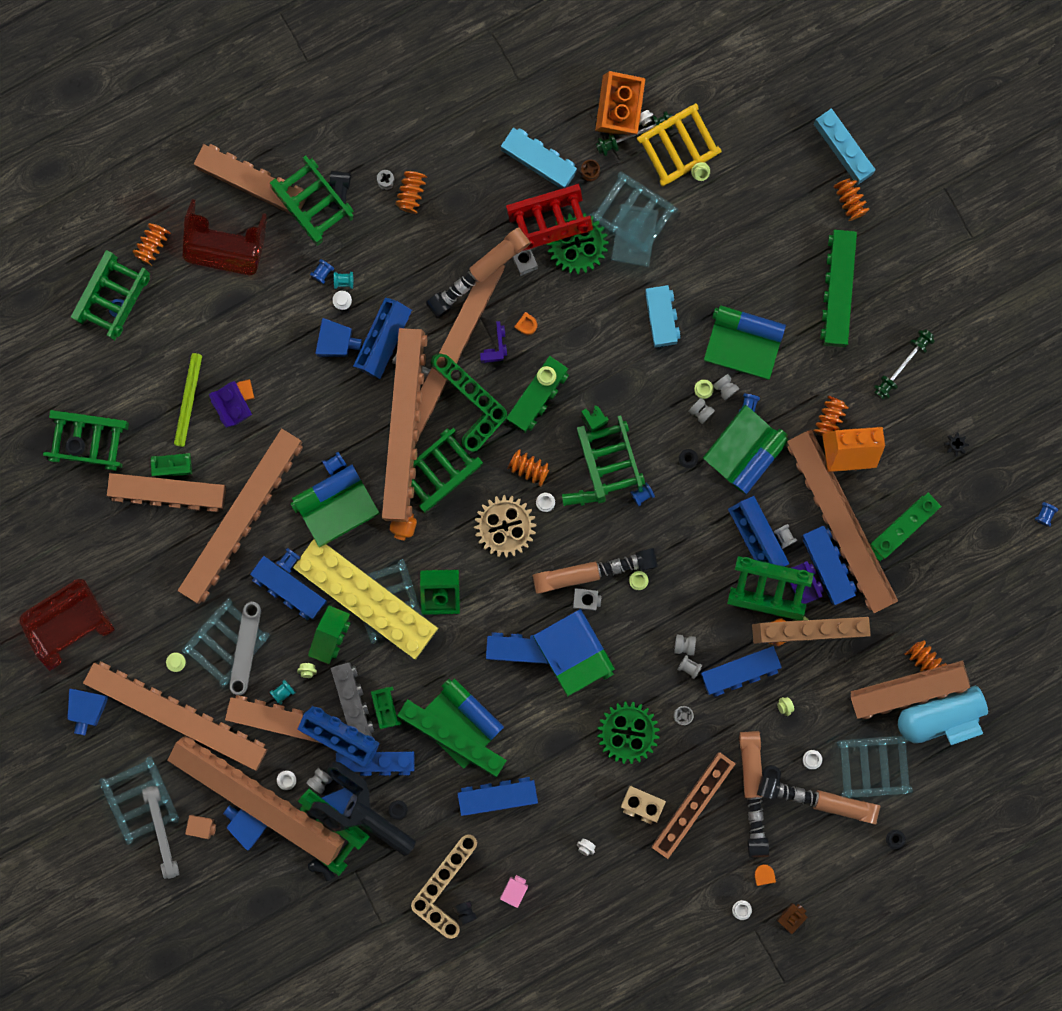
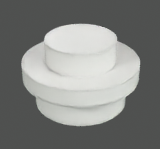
M649 110L642 112L639 125L644 127L653 121V113H650Z
M338 291L334 294L333 304L337 309L345 310L350 307L352 298L348 292Z
M542 493L536 499V506L540 511L549 512L555 506V499L549 493Z
M809 750L803 756V764L808 769H817L822 764V756L818 751Z
M283 771L277 777V784L283 790H290L296 784V776L291 771Z
M582 839L581 842L577 843L578 851L583 855L588 856L595 853L594 849L596 846L590 841Z
M740 900L733 905L732 912L737 919L745 920L750 917L752 908L747 901Z

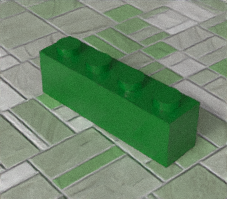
M551 356L548 357L542 367L548 366L554 369L556 372L555 382L549 386H544L539 383L536 374L506 418V421L524 433L534 428L537 423L535 418L538 414L542 416L548 407L545 405L549 398L551 400L554 399L558 393L556 389L560 383L564 384L569 377V374H567L569 368Z

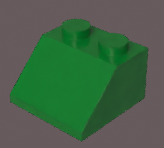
M459 570L420 571L422 615L460 614Z

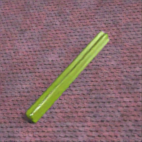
M192 353L174 440V445L180 447L185 446L202 355Z

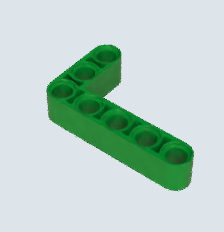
M441 353L435 354L431 359L432 367L483 413L461 439V444L466 450L477 451L507 417V412L500 403L449 356ZM443 357L445 365L440 368L437 366V360ZM454 370L459 372L457 380H452L451 373ZM467 383L473 385L471 393H466L465 391ZM481 396L487 398V403L484 406L479 404ZM495 409H499L501 411V415L498 419H494L493 417V411ZM483 423L488 425V430L485 433L480 431V426ZM470 437H474L476 441L473 447H468L467 440Z

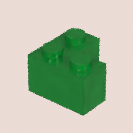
M328 606L316 629L308 656L330 664L332 658H337L340 648L337 646L341 645L345 636L343 632L347 633L351 624L348 622L349 613Z

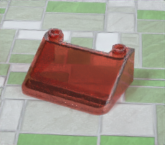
M83 579L73 581L25 611L19 620L35 655L49 671L61 663L59 651L94 629L103 636L115 630L90 587Z

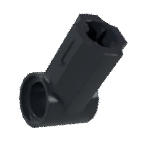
M331 171L330 186L343 203L346 204L351 173ZM334 201L328 205L329 208L341 210Z

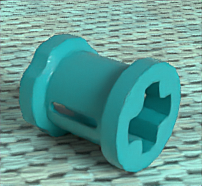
M334 272V289L338 287H350V289H353V272L349 274Z
M283 680V684L277 689L270 691V694L280 705L290 694H295V691L286 680Z

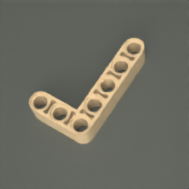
M469 834L464 835L411 904L414 913L450 939L458 935L460 931L459 924L437 907L434 901L475 850L477 840L473 835ZM465 838H471L474 841L472 848L466 849L463 846ZM455 853L460 854L462 857V861L459 864H454L451 861V856ZM441 869H447L450 872L448 879L443 880L439 877ZM430 884H434L438 888V892L435 895H430L427 892V887ZM417 900L425 902L426 907L424 910L416 909L415 902ZM432 912H438L441 915L439 922H433L430 919ZM448 924L456 926L454 934L446 932L445 927Z

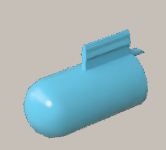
M975 685L963 693H950L947 697L940 699L935 697L926 703H917L905 708L899 716L898 728L901 735L912 743H922L946 734L950 744L954 745L983 734L978 722L979 717L988 714L987 703L981 689Z

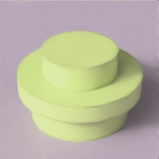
M700 162L692 167L691 174L694 179L704 181L709 177L710 168L708 164Z
M542 367L537 373V379L540 384L549 386L555 382L556 372L551 367Z
M708 380L698 381L694 387L695 394L702 399L709 398L713 393L712 383Z
M642 571L632 573L629 578L630 586L635 590H643L648 585L647 575Z
M172 653L166 660L168 669L173 672L181 671L186 664L184 656L180 653Z
M302 663L297 673L301 674L303 678H312L313 675L317 674V670L314 664Z
M782 697L779 699L777 706L780 713L786 716L791 715V712L794 711V705L790 698Z

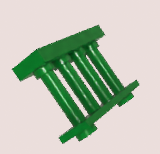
M304 156V167L284 182H278L275 178L269 184L284 206L315 245L318 246L323 242L322 235L324 231L344 216L349 221L353 220L352 213L354 211L348 203H343L317 170L318 165L312 158L309 160L307 156ZM311 171L317 180L295 197H290L286 192L288 187ZM323 186L329 195L307 212H302L298 207L299 203ZM334 201L341 210L320 226L316 225L314 227L310 222L311 218Z
M106 250L71 318L82 325L84 321L88 320L108 330L107 336L115 341L121 335L123 325L143 287L148 284L150 273L144 268L137 273L117 263L118 257ZM111 270H116L134 279L135 282L132 288L129 290L108 280ZM102 287H107L126 296L123 305L120 307L100 297L99 293ZM97 303L117 313L113 323L91 314L90 310L93 304Z
M50 410L49 418L54 420L56 425L51 453H43V456L47 457L48 461L59 463L61 459L103 465L105 469L116 471L117 467L122 468L123 464L116 462L120 433L123 430H128L129 423L127 421ZM66 422L73 423V426H75L73 437L80 438L82 428L85 425H92L94 430L89 458L73 456L71 454H59L63 425ZM104 427L111 428L112 431L108 461L97 459L101 430Z
M621 415L617 416L618 425L598 431L586 432L584 426L577 427V434L598 504L606 502L605 495H608V492L636 484L639 492H642V485L645 484L643 474L638 472L626 433L629 432L627 421H623ZM621 432L624 442L597 450L595 448L591 449L590 442L592 440ZM622 450L627 451L629 460L601 468L600 466L596 467L595 460L598 459L597 457ZM632 467L633 478L608 485L601 483L600 478L604 474Z
M454 428L444 430L439 435L441 438L414 460L413 468L418 466L436 487L435 490L437 491L432 496L427 495L416 481L412 479L411 487H414V492L421 499L420 502L422 504L419 507L424 513L483 465L479 457L476 459L471 458L454 439L453 435L456 433ZM447 441L465 462L464 465L466 467L462 471L456 470L438 449L444 442ZM431 453L451 475V480L446 484L441 482L423 461Z
M929 492L924 497L921 496L870 544L878 562L883 558L886 559L942 507Z
M738 556L735 570L740 571L737 588L731 587L727 604L803 621L806 604L801 603L805 586L811 587L814 573ZM748 573L759 575L756 593L744 590ZM767 577L778 580L775 597L763 594ZM786 582L797 584L793 601L782 599Z
M308 789L298 800L302 804L300 811L305 813L310 811L313 802L327 803L311 789ZM357 826L335 832L348 841L340 854L329 865H326L331 872L336 873L338 876L348 866L343 861L352 849L356 847L359 850L370 837Z

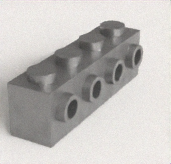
M349 662L332 667L331 671L347 725L357 728L364 735L372 736L371 733L374 732L372 722H368L366 714H369L366 702L362 703L360 697L363 695L361 685H357L355 677L358 676L355 665L351 666Z

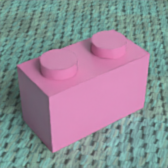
M517 875L515 878L510 877L500 900L518 908L528 888V885L525 884L526 880Z

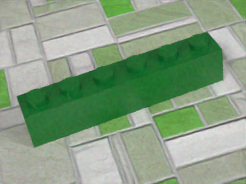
M834 230L832 235L828 237V246H831L830 254L827 253L826 265H829V272L825 274V284H828V289L824 291L823 296L826 310L822 311V321H825L824 329H821L820 340H823L824 346L846 347L848 345L857 232Z
M408 699L397 715L398 719L494 778L498 776L507 761Z

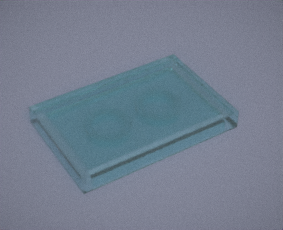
M621 204L611 261L649 267L658 210Z

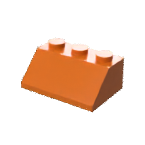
M612 71L603 75L595 131L609 134H638L645 78Z
M883 427L835 430L822 434L828 472L877 468L885 448Z

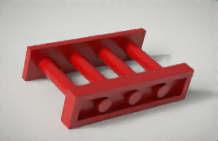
M579 184L506 205L510 223L517 221L518 227L531 242L524 250H530L537 246L593 230L591 216L583 217L578 203L583 201ZM571 205L576 220L565 223L560 208ZM553 210L558 225L547 228L542 213ZM535 215L540 231L529 234L524 218Z

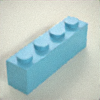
M832 108L818 117L814 122L815 127L852 179L857 180L856 184H860L873 175L875 168Z
M513 128L501 145V151L560 189L566 188L577 173L576 165L569 159L563 160L560 158V154L555 150L544 148V144L538 139L532 140L527 137L528 134L524 130Z

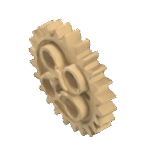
M503 495L502 501L496 496L495 503L488 500V507L482 505L485 511L477 512L481 518H475L479 525L474 526V529L480 530L475 535L476 537H482L479 544L485 542L484 550L490 547V554L492 555L497 551L498 557H500L501 553H504L507 558L508 552L515 556L516 550L523 553L521 547L528 548L529 546L526 542H533V539L529 536L536 534L535 531L531 530V528L536 527V524L531 523L535 516H529L532 509L525 510L527 503L522 506L519 505L520 499L513 502V496L506 500L505 495ZM508 510H515L517 517L512 520L508 519L506 513ZM491 515L499 518V522L496 525L488 523V518ZM519 520L522 521L521 524L509 526L508 531L500 529L492 533L489 532L490 529L501 527L502 522L511 524ZM520 528L523 531V535L515 538L512 535V530ZM498 533L505 537L504 541L500 544L493 540L494 536Z

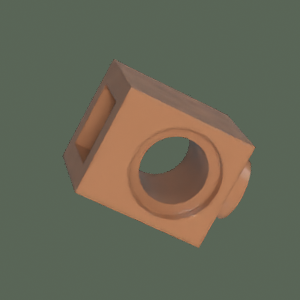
M189 815L186 835L210 839L211 835L214 836L216 831L214 819Z

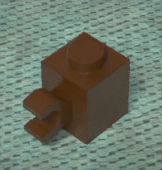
M791 903L776 920L790 934H793L808 918L805 915L807 911L799 903L796 906Z

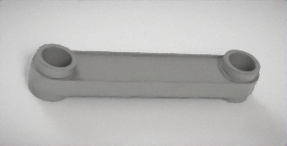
M248 602L243 608L230 680V690L235 695L244 694L248 688L261 616V607L255 602ZM251 605L257 607V613L253 616L247 613V609ZM237 681L243 683V690L240 692L234 690V684Z
M158 786L146 787V789H142L145 804L150 806L164 862L161 864L163 878H174L179 875L177 861L172 860L158 801H161Z

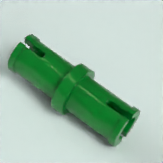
M579 490L578 493L562 494L563 506L581 504L582 506L585 503L598 502L595 491L583 492V490Z

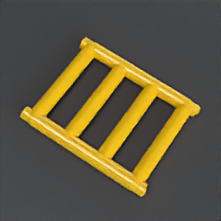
M696 103L636 138L640 144H643L659 174L662 187L691 171L695 164L705 163L722 152L719 147H716L697 111L699 108ZM689 115L692 116L710 150L702 156L699 155L681 121ZM674 124L693 158V161L686 165H683L665 129ZM659 134L677 168L676 171L667 175L649 141L651 137Z

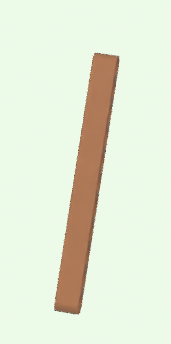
M504 265L482 283L476 282L475 286L472 287L439 352L449 356L456 364L505 269ZM443 357L437 360V366L441 368L445 365ZM433 367L420 390L422 392V403H419L418 411L421 412L420 422H417L419 437L448 382Z

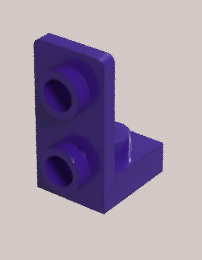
M496 321L499 351L495 352V349H485L484 353H480L481 363L504 361L503 356H507L506 344L502 345V337H505V327L500 325V321Z

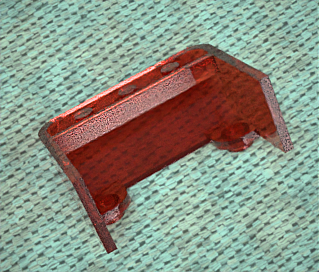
M192 199L184 219V260L191 264L245 275L255 274L259 266L265 239L267 214L262 215L258 227H250L246 232V236H240L209 229V221L203 216L195 215L196 200Z

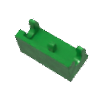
M596 405L594 406V413L591 415L587 409L581 411V417L590 432L597 431L607 425L609 421L608 417H605L601 409Z
M191 453L153 456L151 458L152 477L191 475Z
M393 686L371 692L380 729L402 724L401 720H397L390 692L394 690Z

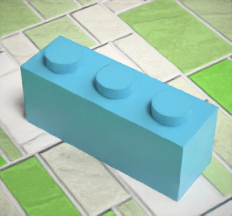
M668 285L647 288L645 295L654 348L677 344V339H680L679 327L675 328L674 320H677L676 309H672L671 304L674 301L673 290H669Z

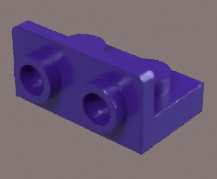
M235 381L209 394L211 403L217 410L220 420L226 428L235 426L252 415Z
M808 561L792 567V569L806 570L814 573V575L816 574L813 565L809 564ZM814 575L811 587L805 586L801 600L803 604L821 598V593L824 592L821 583L816 582ZM790 583L795 595L797 584Z

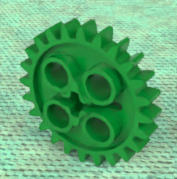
M569 213L568 219L564 218L565 223L576 220V217L573 218ZM591 216L593 230H590L587 236L577 234L571 236V239L567 242L557 240L547 243V246L552 247L548 250V253H554L551 260L557 259L556 266L562 264V271L569 268V274H571L574 269L577 275H579L580 270L583 269L584 273L587 274L588 267L593 271V264L595 263L600 266L598 259H605L602 253H607L608 249L603 246L608 245V241L603 239L608 237V235L601 233L605 228H598L599 220L593 223V216ZM594 238V241L581 243L580 248L573 245L566 249H561L562 246L574 244L576 239L579 242ZM586 246H593L595 251L593 254L588 255L584 252V248ZM574 251L577 256L575 259L569 260L566 258V253Z
M624 702L622 708L617 703V710L610 707L611 714L609 715L604 712L606 720L600 719V722L604 724L603 727H597V729L602 731V734L597 735V737L603 738L599 745L605 744L606 746L603 752L609 750L608 757L610 758L615 755L616 762L619 758H622L623 764H625L627 759H629L630 764H633L634 758L641 762L640 756L647 759L646 752L653 753L650 747L657 746L653 742L654 739L660 738L655 735V732L660 731V729L654 728L658 721L651 720L654 714L648 716L647 712L649 709L646 708L642 711V704L635 708L634 702L631 703L630 707H628L627 702ZM618 716H622L626 720V724L623 727H617L615 724V719ZM637 719L644 721L645 727L643 730L635 729L634 723ZM630 727L632 732L644 733L646 736L631 735L628 739L625 734L614 733L611 730L613 728L627 730ZM616 735L621 736L623 739V743L619 747L614 746L612 743V738ZM635 738L640 739L642 742V746L638 750L633 749L631 746V742Z

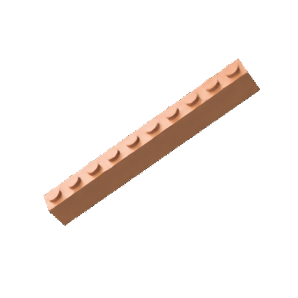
M399 328L382 519L385 521L408 522L409 517L412 516L410 498L414 496V487H411L412 479H415L416 475L413 463L417 459L415 441L419 439L417 422H420L421 412L418 411L419 403H422L420 385L424 383L422 365L425 366L426 355L423 354L424 347L427 346V335H425L422 329Z
M283 429L280 430L178 589L180 593L198 604L201 601L205 602L210 594L208 592L210 586L216 585L220 578L219 572L221 569L225 570L231 561L228 558L232 552L234 554L237 552L241 545L239 541L250 532L251 527L249 526L251 522L259 518L262 512L260 508L263 504L267 505L272 497L271 491L273 488L277 489L282 482L280 477L284 471L287 473L293 464L291 460L294 455L298 456L302 451L303 447L301 444L303 442Z
M806 431L787 441L789 444L788 450L792 456H795L797 468L804 474L806 478L805 484L809 490H812L815 496L814 502L821 508L823 520L826 524H829L833 539L838 541L841 547L839 549L844 559H847L849 563L848 569L852 576L855 575L858 581L857 587L861 593H864L867 599L865 602L869 610L876 613L898 602L833 472H828L826 457L813 431Z
M100 661L99 664L93 663L83 684L254 770H258L268 750L264 748V743L256 739L252 742L247 739L248 735L237 731V733L230 731L231 727L225 723L220 722L218 725L212 722L213 717L205 713L201 716L195 713L197 709L187 704L183 707L178 704L179 700L171 696L167 699L161 696V691L153 687L149 690L144 687L145 683L134 679V681L127 679L128 675L122 671L117 670L115 673L109 670L111 666Z
M183 736L176 742L168 758L169 762L326 865H329L337 857L345 842L337 833L330 831L322 823L310 818L305 812L298 810L288 801L275 795L273 791L261 786L256 780L249 778L241 770L235 769L224 759L212 754L210 750L203 748L193 739Z

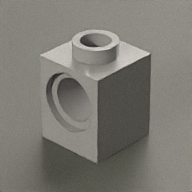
M531 249L521 251L512 257L520 276L538 269ZM527 255L529 257L528 262L521 263L518 260L519 256Z
M575 589L573 609L596 611L597 607L601 606V595H598V591ZM584 595L592 596L593 603L591 605L583 604L582 597Z

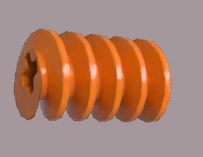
M414 171L404 172L406 179L401 181L405 186H400L399 190L402 193L397 195L400 200H397L395 205L400 210L417 214L418 212L413 207L420 206L415 200L422 199L417 193L424 192L419 186L426 185L421 179L427 178V176Z
M850 178L833 186L834 189H839L836 192L837 196H842L839 201L845 203L842 208L844 210L849 209L845 213L846 216H852L848 221L857 219L870 210L869 208L862 207L867 202L859 200L864 195L857 194L860 190V187H854L857 180L851 181Z
M149 223L148 227L151 231L144 230V234L147 237H140L143 244L137 243L136 246L139 250H133L132 253L140 261L152 266L149 260H156L152 254L160 253L157 246L163 247L164 245L160 241H167L168 239L164 234L171 233L159 225Z
M827 396L830 401H825L824 403L827 408L821 410L824 415L818 417L822 421L816 423L819 429L813 430L814 433L822 437L824 433L840 430L836 423H843L839 416H846L842 409L849 408L843 401L831 396Z
M518 449L507 469L512 466V473L519 470L518 476L520 477L526 473V480L532 476V483H536L539 480V486L541 487L549 473L548 463L541 466L540 459L534 463V456L528 460V453L520 456L521 450Z
M925 640L917 642L904 654H912L909 659L910 661L917 659L915 666L922 665L920 672L947 665L946 663L940 665L942 661L940 657L934 659L937 654L936 652L929 654L931 647L924 648Z

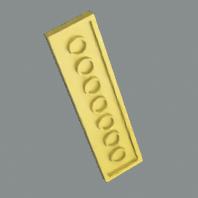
M313 539L300 560L293 567L414 659H417L439 629L327 544L319 548L315 539Z

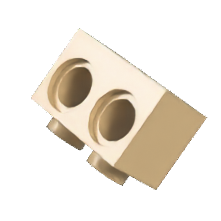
M629 786L621 808H624L623 813L633 817L635 814L642 816V821L652 824L653 821L657 823L666 801ZM633 796L639 800V804L635 808L628 805L629 798ZM649 804H654L657 808L654 815L646 813V807Z

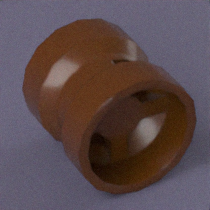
M592 159L584 161L581 166L582 178L585 181L593 182L599 177L600 166L598 162Z

